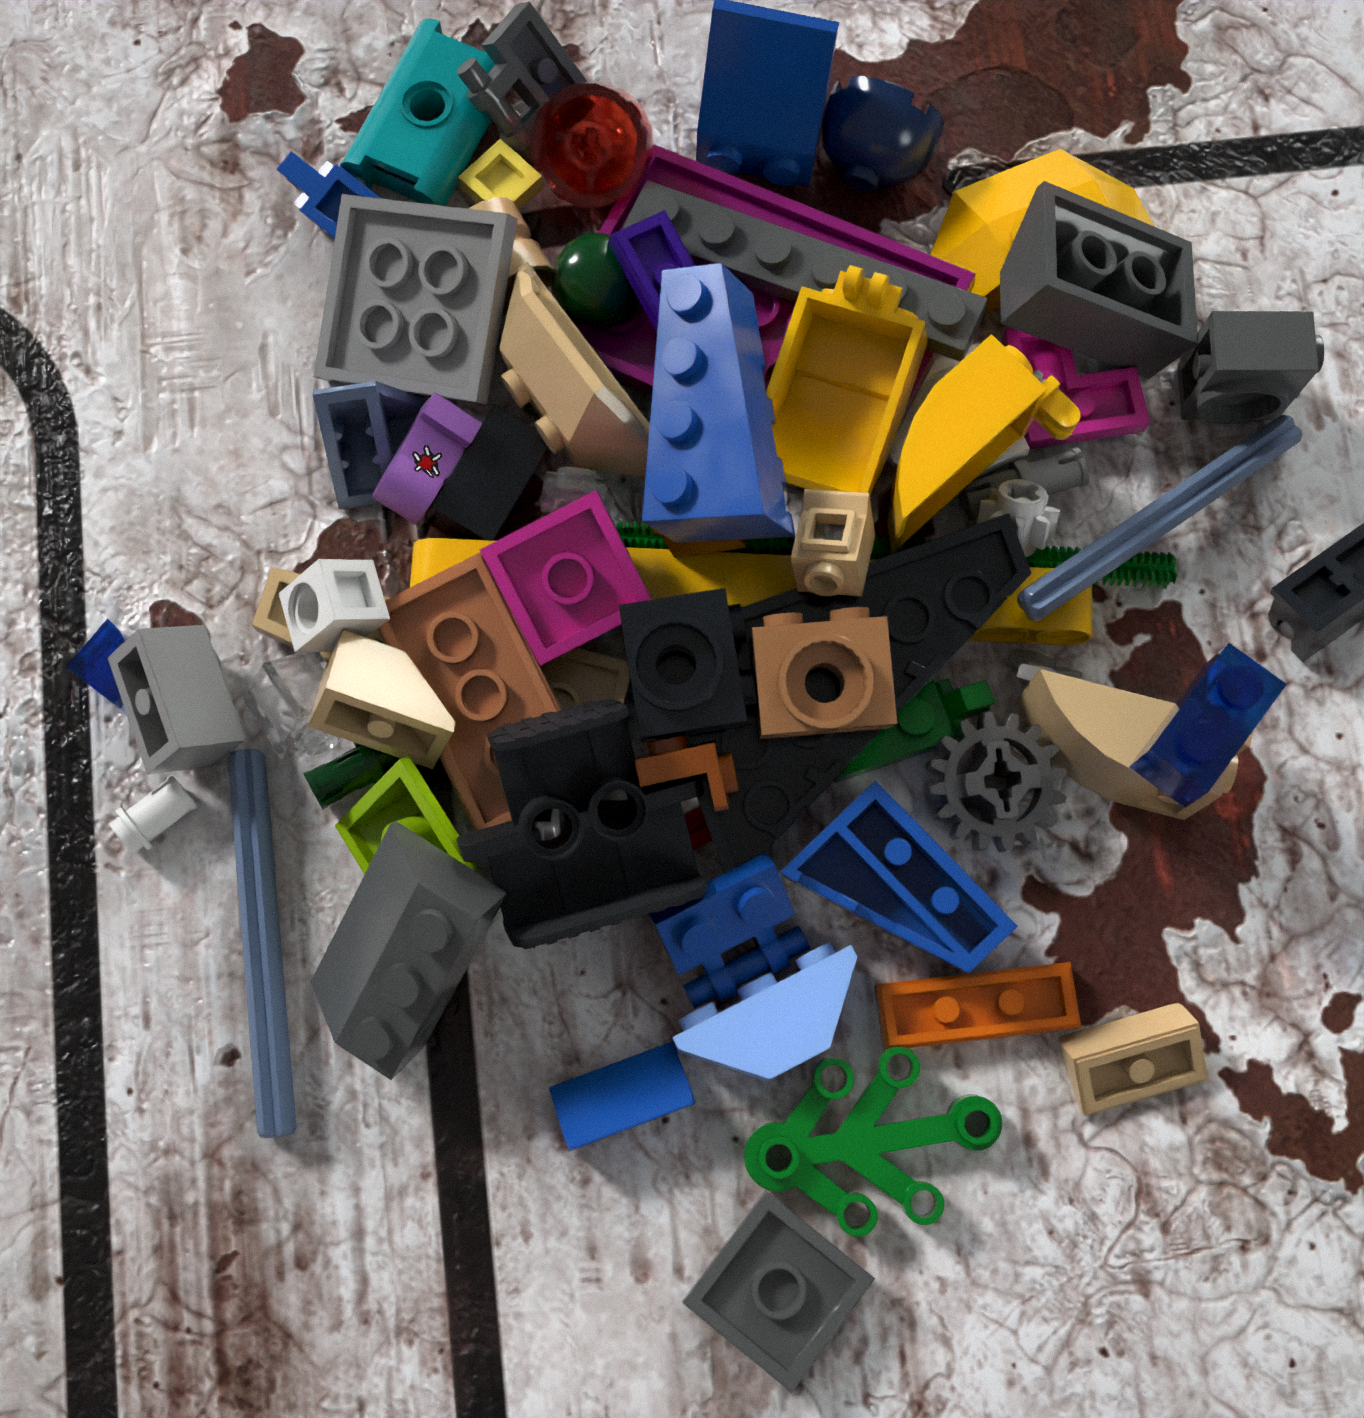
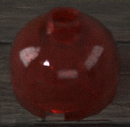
M603 81L574 83L557 92L537 112L531 132L532 160L537 171H542L546 181L553 187L550 190L559 199L581 208L605 207L630 195L646 176L654 154L653 128L644 107L628 91Z

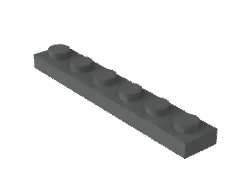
M649 180L646 181L622 228L624 229L665 210L695 266L722 263L745 286L796 303L802 286L821 292L823 289H834L840 270L846 272L849 265L863 268L865 277L872 279L875 272L888 275L891 285L902 287L903 289L898 307L914 313L918 316L919 320L925 321L928 339L926 350L959 362L965 358L986 311V297Z

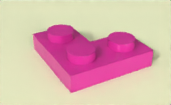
M1014 328L1005 329L1001 338L1002 345L1004 347L1011 345L1022 352L1030 362L1033 372L1038 369L1042 372V380H1046L1052 375L1061 383L1059 389L1080 410V420L1072 435L1065 440L1053 438L1034 420L1024 435L1030 450L1141 433L1146 430L1150 424V419L1137 367L1077 376L1070 349Z

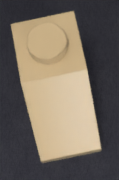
M343 629L324 669L308 727L398 758L410 756L413 763L433 769L454 732L456 722L405 651Z

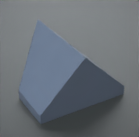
M378 381L313 390V399L338 508L346 509L379 504L380 502L373 499L372 495L417 413L428 399Z

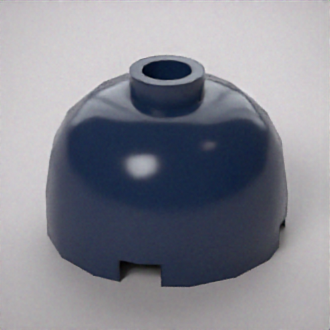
M853 76L850 77L846 88H842L839 80L834 83L822 121L823 148L833 165L844 173L843 180L849 186L863 192H875L878 187H896L915 179L928 166L936 151L945 124L939 110L930 103L925 114L919 108L911 105L915 95L914 92L882 79Z

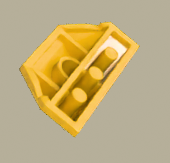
M1058 149L954 191L930 255L976 273L975 284L971 293L987 298L985 313L1000 308V271L1034 192L1043 181H1047L1154 226L1134 188L1064 150Z

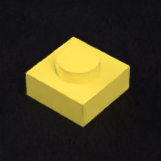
M501 139L458 176L460 189L476 203L495 197H507L515 203L518 210L544 188L542 175Z

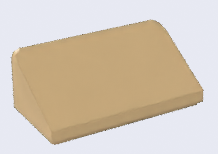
M1179 1003L1059 1037L1063 1061L1079 1110L1083 1116L1208 1080L1199 1022Z

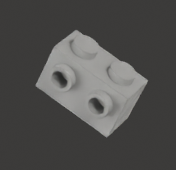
M205 625L137 629L108 657L147 775L214 766L246 740L241 728L240 715L232 703L221 672L219 656L213 649Z

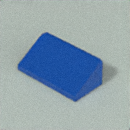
M673 1041L548 1087L569 1151H574L696 1104Z

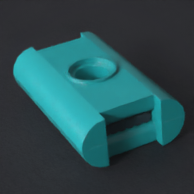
M431 18L423 19L417 26L340 166L369 189L375 183L415 200L417 203L447 206L459 183L458 176L467 169L492 122L491 117L486 111H477L467 98L466 94L469 89L457 75V69L466 60L475 58L488 74L495 66V63L486 52L443 35L440 21ZM428 116H438V118L432 121H422V119Z

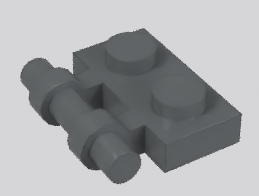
M525 2L516 4L481 44L482 48L495 63V66L489 73L485 72L475 58L466 60L457 69L456 73L469 89L466 94L467 98L477 111H486L501 130L499 138L516 153L518 152L528 164L534 167L547 155V151L536 138L543 128L551 138H565L599 96L532 4ZM511 87L514 88L527 105V108L520 116L504 96Z

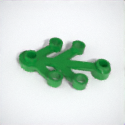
M895 1046L881 1053L877 1061V1073L837 1131L808 1137L831 1099L845 1097L851 1091L854 1084V1074L851 1067L841 1059L829 1057L822 1059L815 1065L812 1071L811 1085L784 1123L770 1122L764 1124L750 1135L744 1149V1163L750 1177L759 1186L778 1192L797 1187L834 1214L841 1229L851 1236L861 1237L869 1234L874 1229L878 1220L875 1204L862 1193L851 1192L847 1194L813 1165L842 1160L901 1203L903 1212L913 1222L919 1225H930L936 1222L943 1214L944 1198L941 1192L926 1181L913 1180L879 1154L951 1141L969 1150H984L991 1147L998 1140L1002 1131V1117L993 1102L978 1095L968 1094L956 1098L949 1105L946 1114L875 1125L898 1090L912 1085L920 1073V1063L917 1056L907 1048ZM902 1054L908 1059L910 1070L905 1078L893 1080L887 1072V1063L892 1056ZM831 1065L839 1066L845 1075L843 1085L835 1091H828L821 1084L823 1070ZM973 1111H981L987 1118V1127L978 1136L969 1135L965 1128L966 1117ZM777 1144L788 1147L791 1155L788 1165L780 1170L772 1169L766 1163L767 1151L770 1147ZM921 1190L929 1191L934 1199L932 1209L924 1215L913 1213L911 1199L914 1194ZM853 1202H862L868 1209L866 1221L859 1226H850L844 1220L845 1209Z

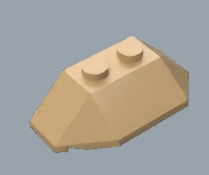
M526 262L517 268L499 347L507 372L500 376L505 388L520 408L529 403L540 419L534 422L542 439L554 454L564 450L577 468L645 477L649 422L549 292L531 265Z

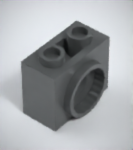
M1212 311L1197 333L1198 344L1184 353L1177 364L1181 420H1206L1218 424H1243L1260 420H1274L1282 415L1293 400L1298 398L1300 392L1314 375L1319 373L1323 365L1324 341L1320 335H1315L1314 312Z

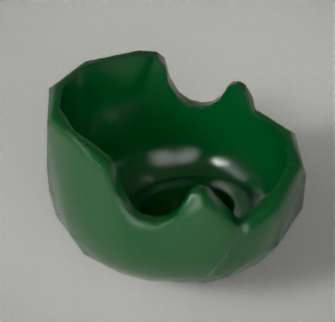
M587 233L570 241L554 261L551 282L552 295L573 323L603 328L625 320L640 303L618 259L608 245L609 234Z

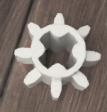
M1012 479L1003 482L999 486V490L995 488L990 489L989 500L980 501L976 524L1009 513L1025 557H1028L1035 552L1036 548L1045 549L1047 538L1055 536L1060 509L1047 507L1049 496L1046 490L1039 484L1023 479Z

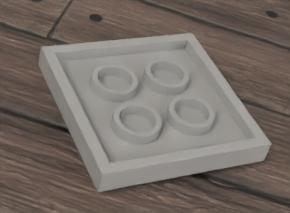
M342 194L313 377L350 385L378 381L415 395L431 397L436 392L448 400L487 405L518 219L508 213Z

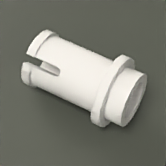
M171 774L165 782L125 811L122 807L118 808L116 812L119 817L109 823V825L133 854L142 847L149 851L154 847L151 840L189 811L195 810L198 805Z

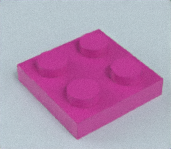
M597 490L480 549L540 666L621 625L619 605L653 600Z

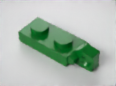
M949 678L935 683L934 680L929 681L897 714V724L890 729H883L834 780V783L938 749L935 743L943 736L956 739L955 724L989 712L990 706L995 704L987 680L953 690Z

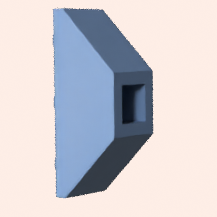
M830 942L796 959L795 961L800 971L777 983L773 973H768L738 989L737 992L742 1001L718 1013L714 1003H710L681 1018L678 1022L683 1032L672 1037L677 1052L765 1082L825 1052L831 1046L857 960V955L852 945L835 952Z

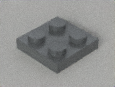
M765 1190L684 1297L682 1303L792 1393L875 1278Z

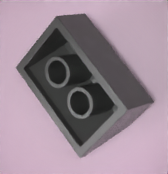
M1043 181L1034 192L1000 271L1001 324L1120 369L1137 367L1139 376L1150 379L1198 344L1192 242L1047 181Z
M397 821L390 824L311 980L312 987L335 1044L390 1080L425 1047L508 893Z

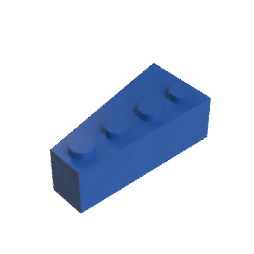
M722 263L662 270L642 522L676 543L795 537L792 514L786 510L782 487L786 485L782 459L777 456L772 424H775L772 400L766 395L762 371L766 369L753 293Z

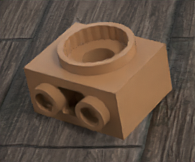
M851 607L830 611V621L804 623L803 613H780L764 616V627H752L750 643L757 698L756 711L759 740L890 729L896 725L897 715L887 616L870 618L868 607ZM818 668L827 669L835 674L840 684V693L835 701L822 703L810 697L805 688V677L811 670Z

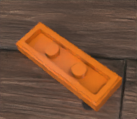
M1071 962L883 983L874 986L883 1051L895 1046L912 1049L1081 1028Z

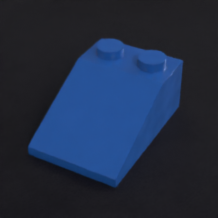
M714 0L697 128L696 161L730 175L742 173L765 178L779 186H792L796 184L810 187L822 134V121L828 99L839 22L730 0Z

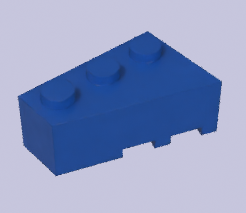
M876 780L779 872L783 878L964 974L970 973L1018 927Z

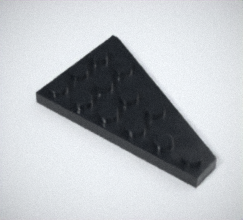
M1009 513L869 562L862 596H820L815 593L798 592L797 588L741 607L746 643L735 645L739 670L751 669L753 675L750 634L752 627H764V616L780 613H803L804 623L830 621L829 612L832 610L868 607L870 618L887 616L897 715L962 645L993 615L1004 601L1032 574ZM681 651L666 653L657 665L659 676L670 684L687 682L696 670L692 658ZM818 668L811 670L805 677V688L812 699L828 703L835 701L839 696V680L831 671ZM754 708L746 710L747 723L745 726L686 735L688 745L716 740L719 754L727 752L732 754L739 791L727 794L729 800L728 810L715 812L707 773L698 774L701 777L705 793L698 796L697 800L723 873L765 853L883 729L759 740L757 711Z

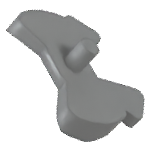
M1012 649L1007 660V664L1018 669L1017 677L1027 680L1026 686L1039 669L1078 679L1082 677V672L1066 667H1056L1054 659L1032 650Z

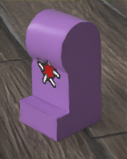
M434 392L417 413L380 479L372 498L416 525L433 502L444 481L451 475L464 451L472 443L483 423Z

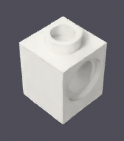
M318 559L278 593L295 652L333 651L343 629L363 637H368L390 620L373 560Z

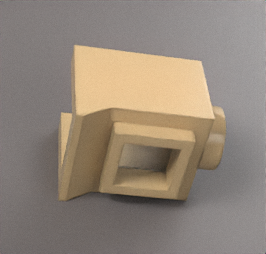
M804 489L802 513L791 553V562L798 592L815 593L820 596H862L875 539L869 493Z

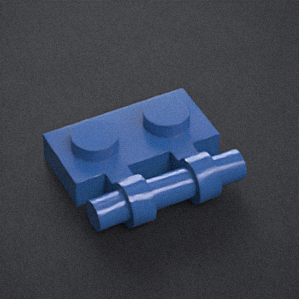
M766 852L708 881V891L704 893L703 897L687 901L684 905L665 908L664 911L648 913L670 962L678 975L700 964L705 974L682 985L694 1009L716 997L722 1002L738 994L737 986L768 970L774 975L790 966L789 959L810 949L807 938L799 925L779 936L775 934L774 926L796 914L777 868ZM753 938L756 945L755 948L724 964L720 954Z

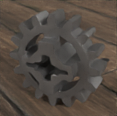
M985 712L978 716L977 731L967 719L955 724L954 729L958 741L947 736L939 738L935 745L945 755L944 759L930 760L925 765L926 770L938 775V783L924 789L925 796L940 797L942 806L937 808L932 814L933 819L936 821L950 817L955 822L949 833V837L952 840L961 839L968 833L973 834L972 850L975 851L986 850L991 842V838H994V843L999 853L1013 851L1014 835L1023 845L1035 843L1038 840L1036 831L1033 828L1034 824L1042 828L1053 827L1057 822L1052 814L1046 810L1048 805H1058L1066 802L1067 796L1053 790V781L1068 776L1067 769L1051 768L1049 759L1060 749L1057 744L1041 748L1036 743L1042 731V727L1038 724L1029 727L1023 732L1019 731V715L1014 713L1005 716L1000 726H997L993 713ZM975 744V750L972 751L973 763L964 774L956 775L960 759ZM1009 745L1021 752L1029 765H1025L1010 753ZM990 774L996 777L1004 776L1006 788L999 791L994 788L986 789L984 777ZM1028 790H1034L1029 807L1016 820V816L1020 815L1018 803ZM966 799L981 811L982 821L973 817L964 808L960 800Z

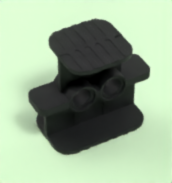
M614 699L592 700L575 707L562 708V710L557 712L541 714L542 716L521 719L517 723L504 724L500 728L487 733L488 741L495 755L512 821L464 834L457 838V843L465 862L487 858L494 884L508 892L500 908L504 919L505 932L513 946L530 949L543 944L550 945L558 942L557 940L577 937L581 933L597 931L607 925H617L623 923L622 921L643 917L644 914L657 913L671 906L684 905L687 901L703 897L704 893L708 891L706 879L698 872L681 805L682 801L696 798L705 793L701 777L694 775L640 787L634 761L636 758L625 719L629 712L627 706L622 704L621 701ZM613 790L625 791L628 798V806L624 815L613 822L600 821L597 808L601 798ZM547 809L563 811L565 823L558 836L545 841L533 837L532 824L539 813Z

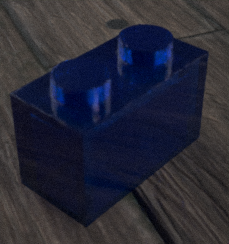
M1228 643L1203 666L1129 767L1182 807L1186 808L1210 791L1287 684L1235 646Z

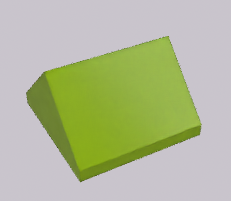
M410 756L399 759L335 825L364 875L390 824L397 821L485 877L476 861L465 862L463 860L457 843V838L460 837Z

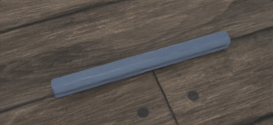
M1280 415L1026 587L1017 596L1019 607L1024 610L1026 617L1031 621L1042 620L1301 441L1302 430L1295 426L1291 416Z
M245 749L229 754L228 771L256 1124L258 1135L268 1139L289 1136L295 1133L297 1126L266 759L264 754L258 749Z

